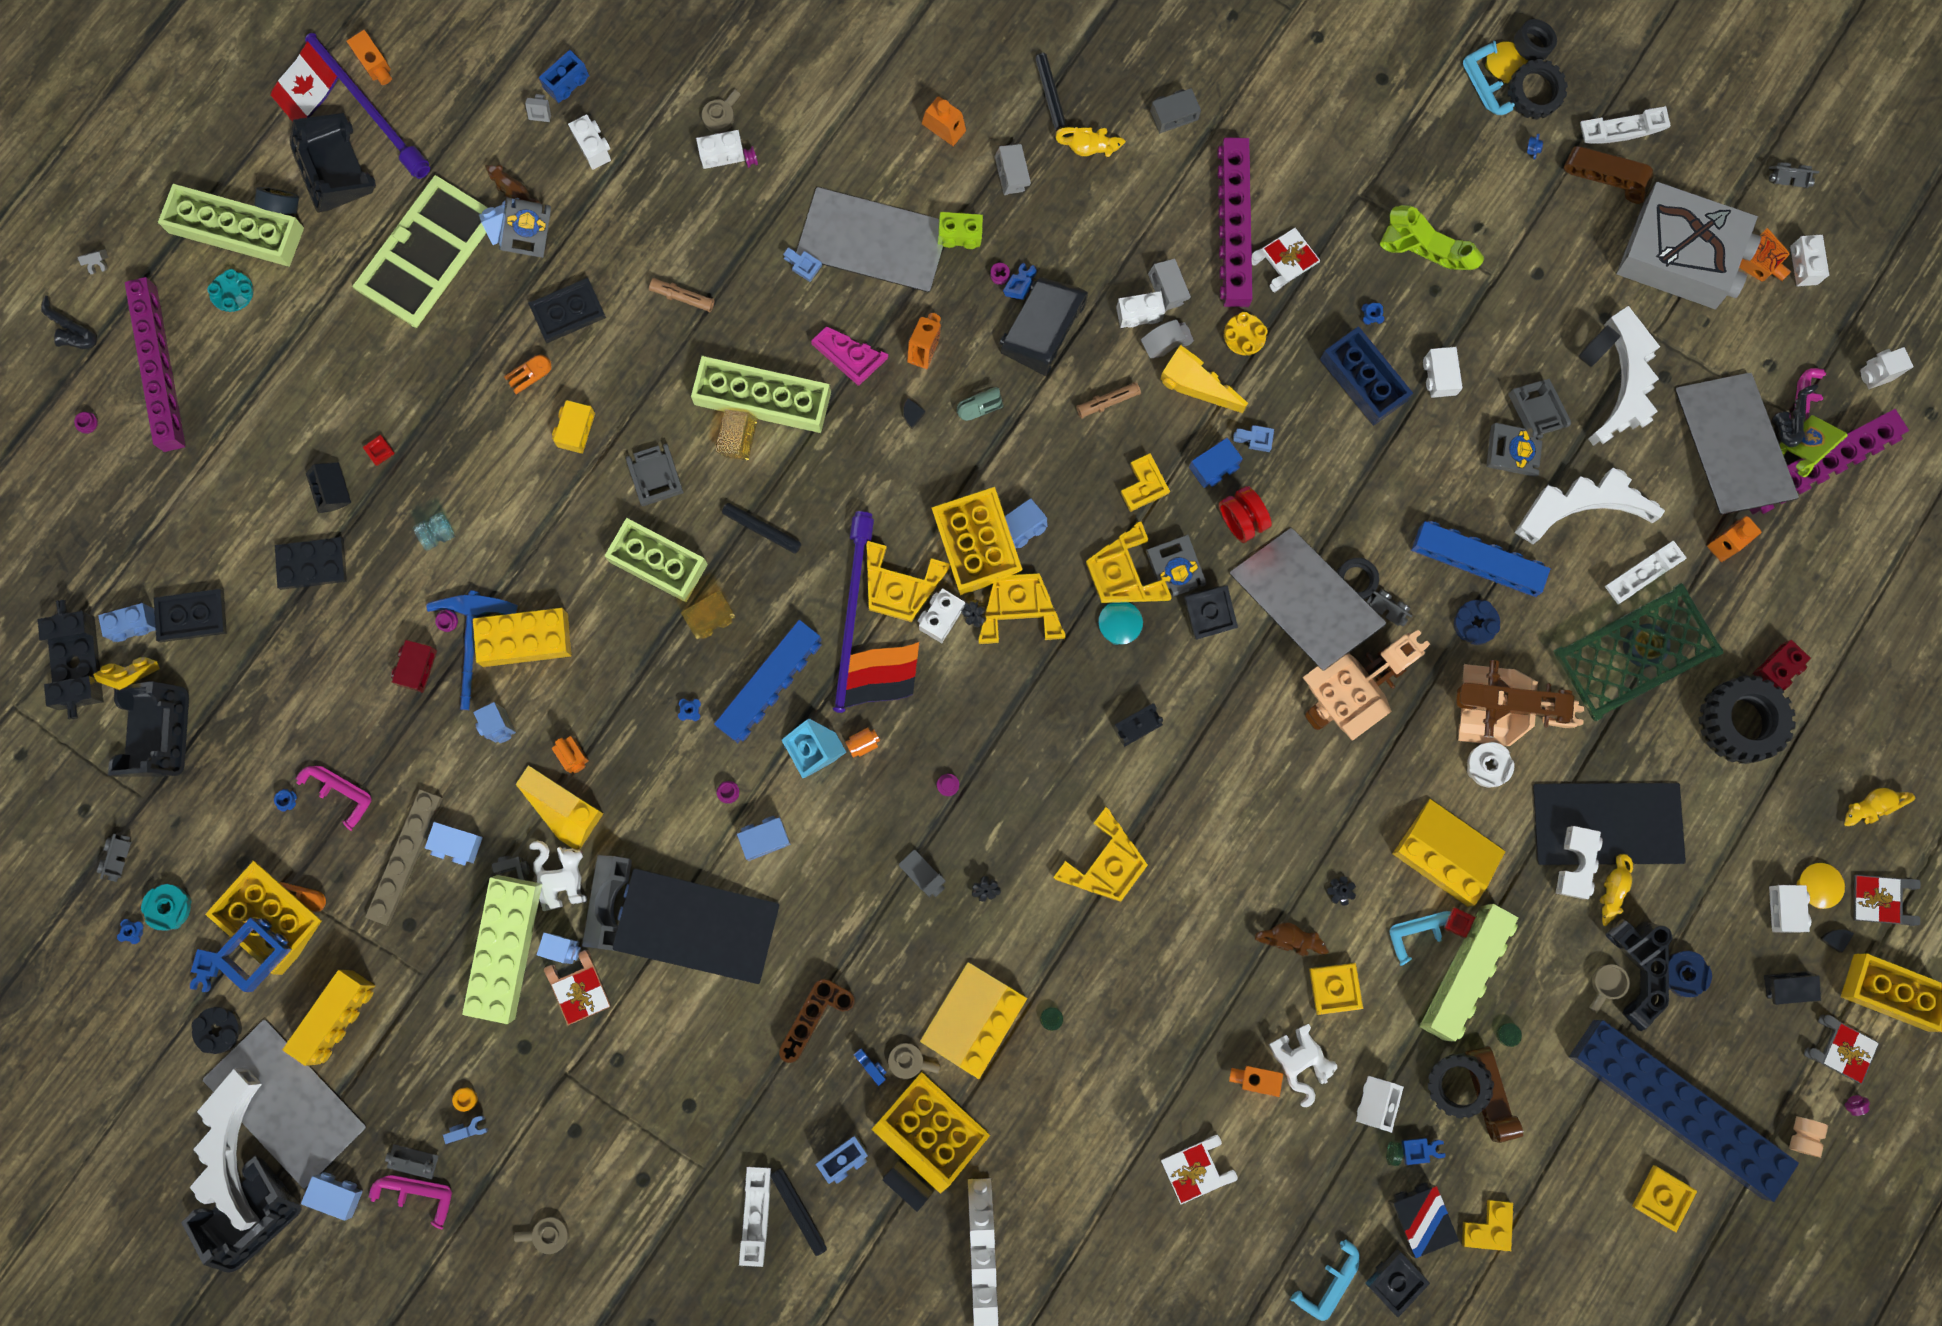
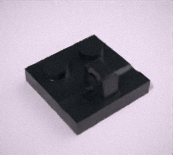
M1225 584L1183 596L1195 640L1238 628L1228 585Z
M1398 1249L1384 1263L1381 1261L1375 1267L1377 1271L1365 1283L1397 1318L1430 1284Z

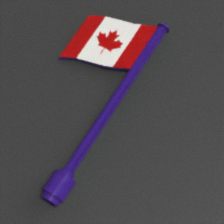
M307 34L304 48L295 62L276 83L271 92L272 98L292 122L293 119L308 118L324 102L337 80L340 79L400 151L399 161L409 173L418 179L425 177L430 172L429 162L415 146L409 147L405 145L317 40L316 34Z

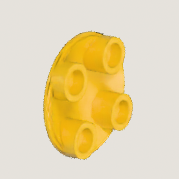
M1501 42L1496 44V54L1494 52L1487 55L1485 67L1495 77L1501 79L1504 83H1509L1512 75L1523 64H1526L1528 60L1518 53L1514 43Z
M1241 312L1232 317L1224 328V339L1227 346L1239 355L1255 354L1265 344L1266 326H1264L1259 318L1247 312Z
M1815 863L1808 866L1797 881V885L1807 886V891L1810 895L1809 904L1819 909L1835 906L1844 895L1845 883L1843 877L1836 868L1829 864Z

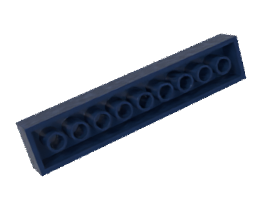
M1593 1020L1569 1055L1571 1060L1761 1199L1775 1202L1799 1164L1604 1020Z

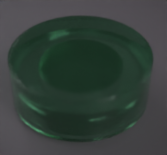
M1054 1007L1046 1008L1040 1016L1041 1025L1050 1031L1059 1029L1063 1024L1061 1011Z
M1505 1023L1498 1028L1497 1039L1504 1046L1514 1047L1520 1043L1522 1032L1517 1025Z
M1391 1141L1387 1147L1388 1165L1399 1166L1403 1158V1147L1401 1143Z

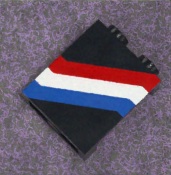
M1428 1182L1415 1186L1416 1190L1412 1192L1402 1191L1393 1195L1394 1199L1388 1201L1390 1206L1396 1210L1409 1243L1407 1249L1410 1256L1414 1258L1421 1257L1459 1241L1437 1186L1428 1184Z

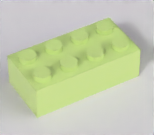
M628 518L625 519L605 554V558L613 565L684 602H687L708 565L703 557Z

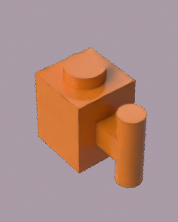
M569 736L565 740L560 738L555 741L556 745L552 747V750L567 772L577 773L586 767L585 763L589 760L575 738Z

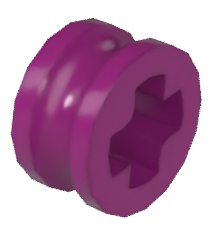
M751 146L749 150L744 148L743 152L748 168L752 164L757 166L758 162L754 147Z
M1004 263L993 265L990 275L991 280L997 285L1005 284L1009 280V267ZM996 271H1004V277L1001 275L996 277Z

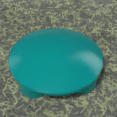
M228 269L212 281L207 291L215 307L222 311L235 312L243 309L250 303L254 289L247 276L233 269Z
M1112 602L1102 610L1099 616V628L1102 635L1114 645L1132 642L1139 636L1143 627L1140 611L1129 602Z

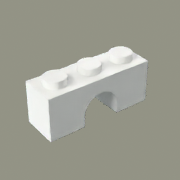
M1575 826L1567 827L1563 849L1575 852L1579 857L1580 863L1574 872L1559 871L1556 894L1579 899H1589V896H1592L1595 887L1594 882H1592L1593 873H1596L1598 869L1597 851H1600L1602 847L1601 832Z

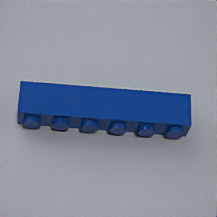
M1433 521L1424 522L1419 527L1411 551L1533 597H1537L1543 592L1551 569L1540 561L1524 559V556L1519 553H1508L1503 551V548L1500 546L1484 544L1479 538H1468L1461 535V532L1457 530L1441 528L1440 524Z
M799 620L714 725L737 744L740 740L745 741L751 733L749 729L754 723L758 724L764 718L765 709L769 705L772 707L780 697L778 693L782 688L787 689L794 680L792 676L797 670L800 672L806 666L808 656L811 653L814 655L822 645L820 643V635Z

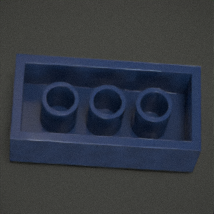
M1359 326L1326 349L1320 358V361L1373 426L1406 403L1413 394Z

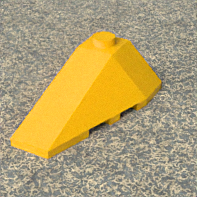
M1180 345L1162 372L1160 380H1162L1164 386L1171 390L1174 389L1179 393L1243 413L1248 402L1230 386L1220 384L1218 375L1215 372H1207L1202 367L1204 362Z
M529 765L516 783V786L556 837L575 850L581 849L604 814Z

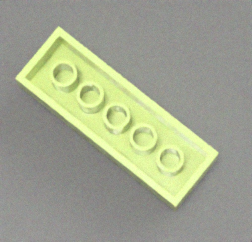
M173 184L158 221L170 234L288 267L291 265L304 227L295 217L267 211Z
M702 356L691 398L696 406L821 433L831 389L830 384Z
M501 875L490 877L462 1015L509 1024L515 1020L542 884Z
M1495 904L1479 908L1467 938L1463 940L1419 1026L1444 1041H1456L1463 1036L1466 1030L1464 1024L1467 1018L1470 1019L1475 1013L1476 1006L1474 1005L1478 997L1481 998L1487 988L1485 983L1488 977H1492L1497 969L1495 963L1498 957H1502L1507 949L1505 943L1508 937L1513 936L1518 927L1515 924L1518 917Z

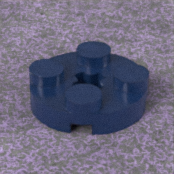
M1473 600L1459 608L1454 618V628L1462 640H1466L1473 645H1482L1492 640L1500 631V617L1490 602ZM1474 617L1481 619V628H1478L1477 625H1472Z
M1681 951L1671 954L1669 956V990L1681 997L1699 996L1711 984L1712 971L1710 966H1707L1703 960L1704 958L1696 952ZM1689 968L1692 978L1685 980L1682 972Z

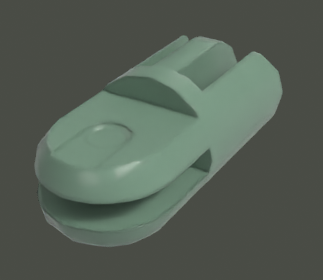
M991 388L959 402L956 410L958 416L962 420L968 421L1004 407L999 388Z

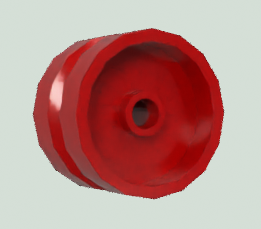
M1249 486L1236 491L1235 498L1228 496L1219 502V510L1227 527L1241 543H1246L1254 538L1255 531L1262 533L1272 526L1265 504Z

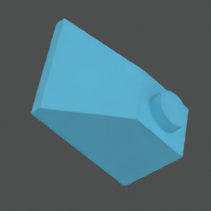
M811 719L803 722L782 739L802 778H806L826 767L846 753L835 732Z

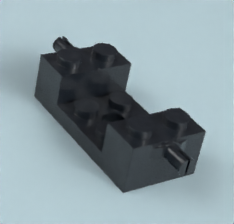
M57 600V614L37 619L39 641L48 644L52 683L44 684L45 701L47 707L56 710L67 709L68 719L72 720L78 719L77 707L104 702L102 683L97 682L93 675L100 671L95 616L84 611L68 613L66 600ZM74 657H78V666L71 668V660Z

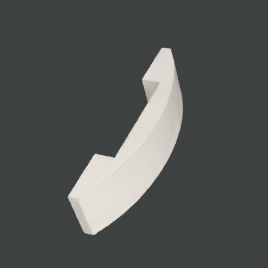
M1666 106L1648 109L1643 114L1605 121H1603V118L1581 121L1580 123L1584 143L1625 141L1647 136L1671 126Z
M1673 540L1606 585L1605 588L1616 603L1620 604L1687 558Z
M747 1167L743 1235L739 1265L763 1267L771 1168Z

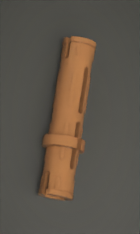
M653 278L650 282L649 291L667 296L669 300L675 299L711 312L713 309L714 299L677 287V284L673 282L669 284Z
M1134 382L1103 396H1094L1093 400L1076 406L1078 415L1082 419L1095 412L1101 413L1107 407L1140 395L1141 390L1138 383Z

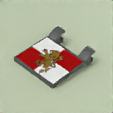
M1854 875L1853 920L1907 926L1920 925L1919 916L1903 915V889H1920V880Z
M1820 1015L1818 1022L1833 1029L1824 1053L1815 1048H1806L1804 1056L1862 1085L1879 1042L1839 1022L1830 1015Z

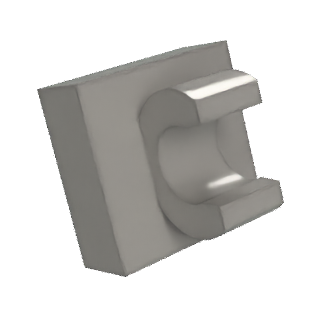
M536 94L535 99L527 98L525 105L529 120L550 122L551 112L548 100H544L545 95Z
M105 249L78 257L81 266L88 264L87 269L90 274L96 273L94 269L95 264L100 266L101 271L107 270L106 263L102 261L108 258Z

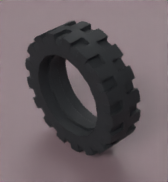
M1543 59L1530 60L1523 64L1512 75V79L1508 84V87H1510L1508 97H1511L1510 103L1515 104V110L1518 113L1524 114V117H1533V119L1545 118L1556 111L1563 104V99L1567 96L1566 88L1568 87L1567 82L1564 80V73L1559 71L1560 68L1557 65H1552L1551 61H1543ZM1536 73L1549 81L1552 87V97L1548 104L1538 105L1532 103L1526 97L1523 91V81L1527 75Z
M1465 1053L1451 1054L1440 1060L1433 1067L1428 1083V1090L1431 1092L1430 1097L1432 1101L1436 1102V1107L1439 1110L1445 1111L1446 1115H1453L1456 1118H1470L1485 1109L1493 1097L1494 1088L1491 1072L1485 1068L1486 1065L1482 1061L1479 1062L1476 1057L1468 1056ZM1456 1066L1466 1067L1478 1077L1480 1094L1473 1103L1459 1105L1449 1100L1444 1094L1442 1078L1448 1069Z

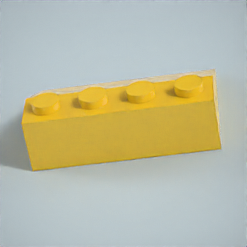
M995 487L932 507L960 595L984 588L1022 571Z
M1429 799L1392 854L1465 906L1470 907L1476 905L1488 887L1506 851Z
M255 861L245 869L205 914L231 938L249 918H263L268 921L272 926L270 929L275 934L279 933L288 940L287 945L292 949L272 970L271 974L273 975L284 974L299 957L322 922L318 916ZM254 929L239 944L260 964L275 950Z
M968 962L920 1042L977 1079H980L1027 998Z
M922 1072L871 1129L940 1194L951 1185L990 1136Z

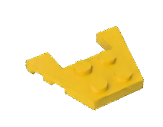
M1142 522L1135 524L1134 528L1127 533H1123L1119 536V539L1111 545L1108 544L1086 561L1101 603L1171 600V594L1165 579L1142 586L1129 554V548L1148 542Z
M867 541L869 611L912 622L949 570L950 564L931 559L925 580L881 568L887 546Z
M1040 573L1010 575L993 583L985 614L986 622L982 625L979 644L999 643L997 620L1039 617L1044 619L1045 640L1065 639V632L1061 627Z
M1105 807L1093 824L1112 838L1085 875L1065 861L1053 879L1121 902L1148 864L1124 833L1110 810Z

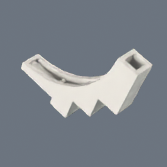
M1629 306L1612 316L1604 324L1605 327L1609 325L1620 335V338L1615 342V346L1619 354L1622 370L1621 388L1617 403L1610 417L1588 439L1593 446L1598 442L1606 443L1614 437L1612 433L1616 430L1622 432L1629 426L1632 429L1639 425L1642 428L1653 421L1652 416L1658 412L1646 397V394L1655 388L1653 384L1659 379L1647 362L1656 356L1654 352L1660 346Z
M1612 468L1604 475L1598 486H1595L1592 480L1580 476L1573 482L1566 495H1563L1560 489L1548 485L1541 491L1514 533L1534 544L1556 521L1576 512L1600 508L1615 509L1638 515L1654 523L1661 518L1665 510L1660 508L1657 502L1643 497L1638 490L1629 488L1628 485L1632 479L1627 477L1624 471Z
M248 1068L233 1069L197 1111L203 1118L204 1124L211 1127V1130L193 1150L199 1155V1160L203 1164L208 1165V1167L190 1187L198 1201L204 1204L215 1202L216 1207L224 1212L231 1219V1224L240 1231L253 1228L260 1221L249 1206L242 1191L237 1171L236 1150L242 1118L252 1097L262 1085Z
M991 1178L968 1179L974 1326H998Z

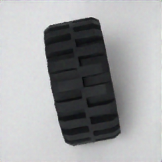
M1740 676L1712 689L1711 693L1706 695L1704 701L1707 703L1702 704L1700 707V712L1703 713V716L1699 717V724H1703L1704 728L1700 731L1702 737L1706 736L1709 740L1706 742L1709 748L1714 747L1716 749L1715 754L1720 757L1726 755V760L1730 762L1738 761L1739 764H1747L1776 756L1778 752L1783 751L1787 747L1786 742L1791 741L1793 733L1790 731L1796 727V722L1792 721V717L1796 716L1795 710L1790 708L1789 704L1792 702L1789 697H1784V690L1780 686L1775 688L1773 686L1774 682L1771 680L1762 681L1763 678L1760 676ZM1737 700L1749 702L1761 715L1762 730L1756 740L1743 737L1732 723L1731 712Z

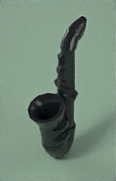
M45 295L41 304V312L48 316L51 321L53 320L62 328L67 329V331L60 328L56 329L54 335L55 345L57 347L69 345L79 349L93 348L97 343L96 334L51 309L49 297Z
M1818 384L1807 386L1799 391L1798 398L1795 401V410L1793 411L1794 419H1790V413L1785 411L1776 414L1772 418L1771 422L1778 427L1780 440L1785 446L1796 447L1802 442L1805 434L1804 420L1806 417L1807 395L1813 393L1818 388Z

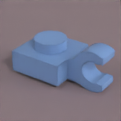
M787 248L783 254L787 262L794 264L792 270L809 282L812 281L822 266V262L805 251L800 256L792 249Z
M1254 425L1251 427V431L1237 429L1234 432L1233 441L1239 443L1249 442L1248 449L1270 452L1274 429Z
M475 1117L471 1121L470 1126L465 1128L463 1124L449 1128L450 1133L443 1135L445 1144L475 1134L486 1133L488 1128L480 1130L477 1127V1123L484 1120L485 1117Z

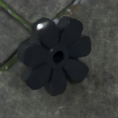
M976 600L965 602V609L961 611L962 615L967 617L965 622L968 625L974 624L975 627L982 626L986 622V616L983 615L986 612V607L984 605L978 606V601Z
M987 876L981 878V883L975 882L972 885V896L979 897L981 902H985L987 897L992 900L1001 893L998 882L995 880L990 881V878Z
M1342 876L1339 881L1335 878L1330 881L1333 887L1327 888L1326 892L1328 895H1333L1331 898L1332 903L1337 904L1340 901L1341 905L1345 906L1349 904L1348 899H1355L1356 894L1352 890L1356 886L1353 882L1347 883V877Z

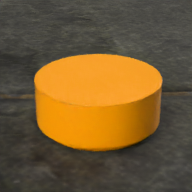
M468 1087L458 1089L452 1098L454 1107L462 1112L473 1109L478 1101L477 1093Z

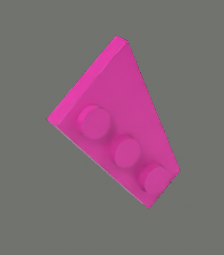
M829 327L824 328L811 342L818 351L858 386L888 359V354L884 352L879 353L864 343L863 345L851 340L849 336Z

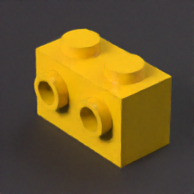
M566 400L564 407L562 406L559 410L558 417L560 421L558 427H555L552 433V439H554L553 441L558 448L583 454L595 416L591 406Z

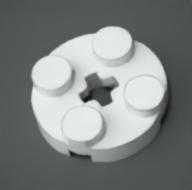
M1495 742L1477 746L1468 756L1467 773L1469 777L1477 784L1487 788L1498 787L1507 782L1514 771V761L1509 755L1510 752L1506 747ZM1490 759H1492L1493 765H1495L1496 768L1491 769L1489 771L1487 769V766L1485 765V762L1490 761Z

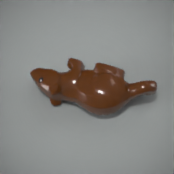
M485 165L490 179L495 181L497 185V190L504 192L506 197L540 203L537 199L530 198L527 188L520 181L513 179L509 174L503 172L501 165Z
M1283 922L1271 930L1260 931L1255 935V940L1285 951H1293L1294 948L1296 949V954L1301 956H1308L1307 949H1311L1318 954L1329 953L1317 932L1310 934L1303 932L1292 923Z

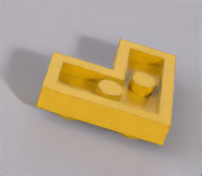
M1151 453L1131 462L1130 466L1139 482L1121 490V495L1130 512L1170 493Z
M140 657L127 667L112 663L104 665L100 671L93 675L97 682L121 690L160 668L157 661Z
M1487 1200L1486 1224L1463 1222L1462 1246L1511 1251L1513 1203Z

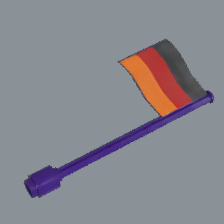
M863 511L855 512L851 523L850 539L854 540L855 552L835 707H833V710L837 713L845 712L846 709L844 708L866 702L902 699L913 695L919 642L904 647L872 649L851 655L864 545H867V541H872L874 525L873 514Z

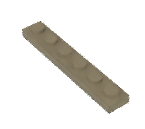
M419 789L365 918L389 926L443 798Z

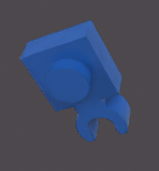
M1024 263L1020 265L1019 274H1013L1003 290L1005 296L1021 300L1025 299L1033 283L1031 279L1037 273L1034 265L1028 271Z
M197 949L191 972L197 973V976L191 981L190 989L197 990L199 982H202V992H209L211 988L209 978L210 976L217 977L219 970L210 960L217 953Z
M862 1048L854 1054L878 1086L886 1080L884 1074L887 1072L879 1062L874 1064Z
M1426 1138L1402 1140L1405 1164L1430 1163V1155L1436 1158L1446 1157L1445 1153H1437L1435 1150L1436 1146L1444 1144V1141L1433 1140L1430 1144H1427Z

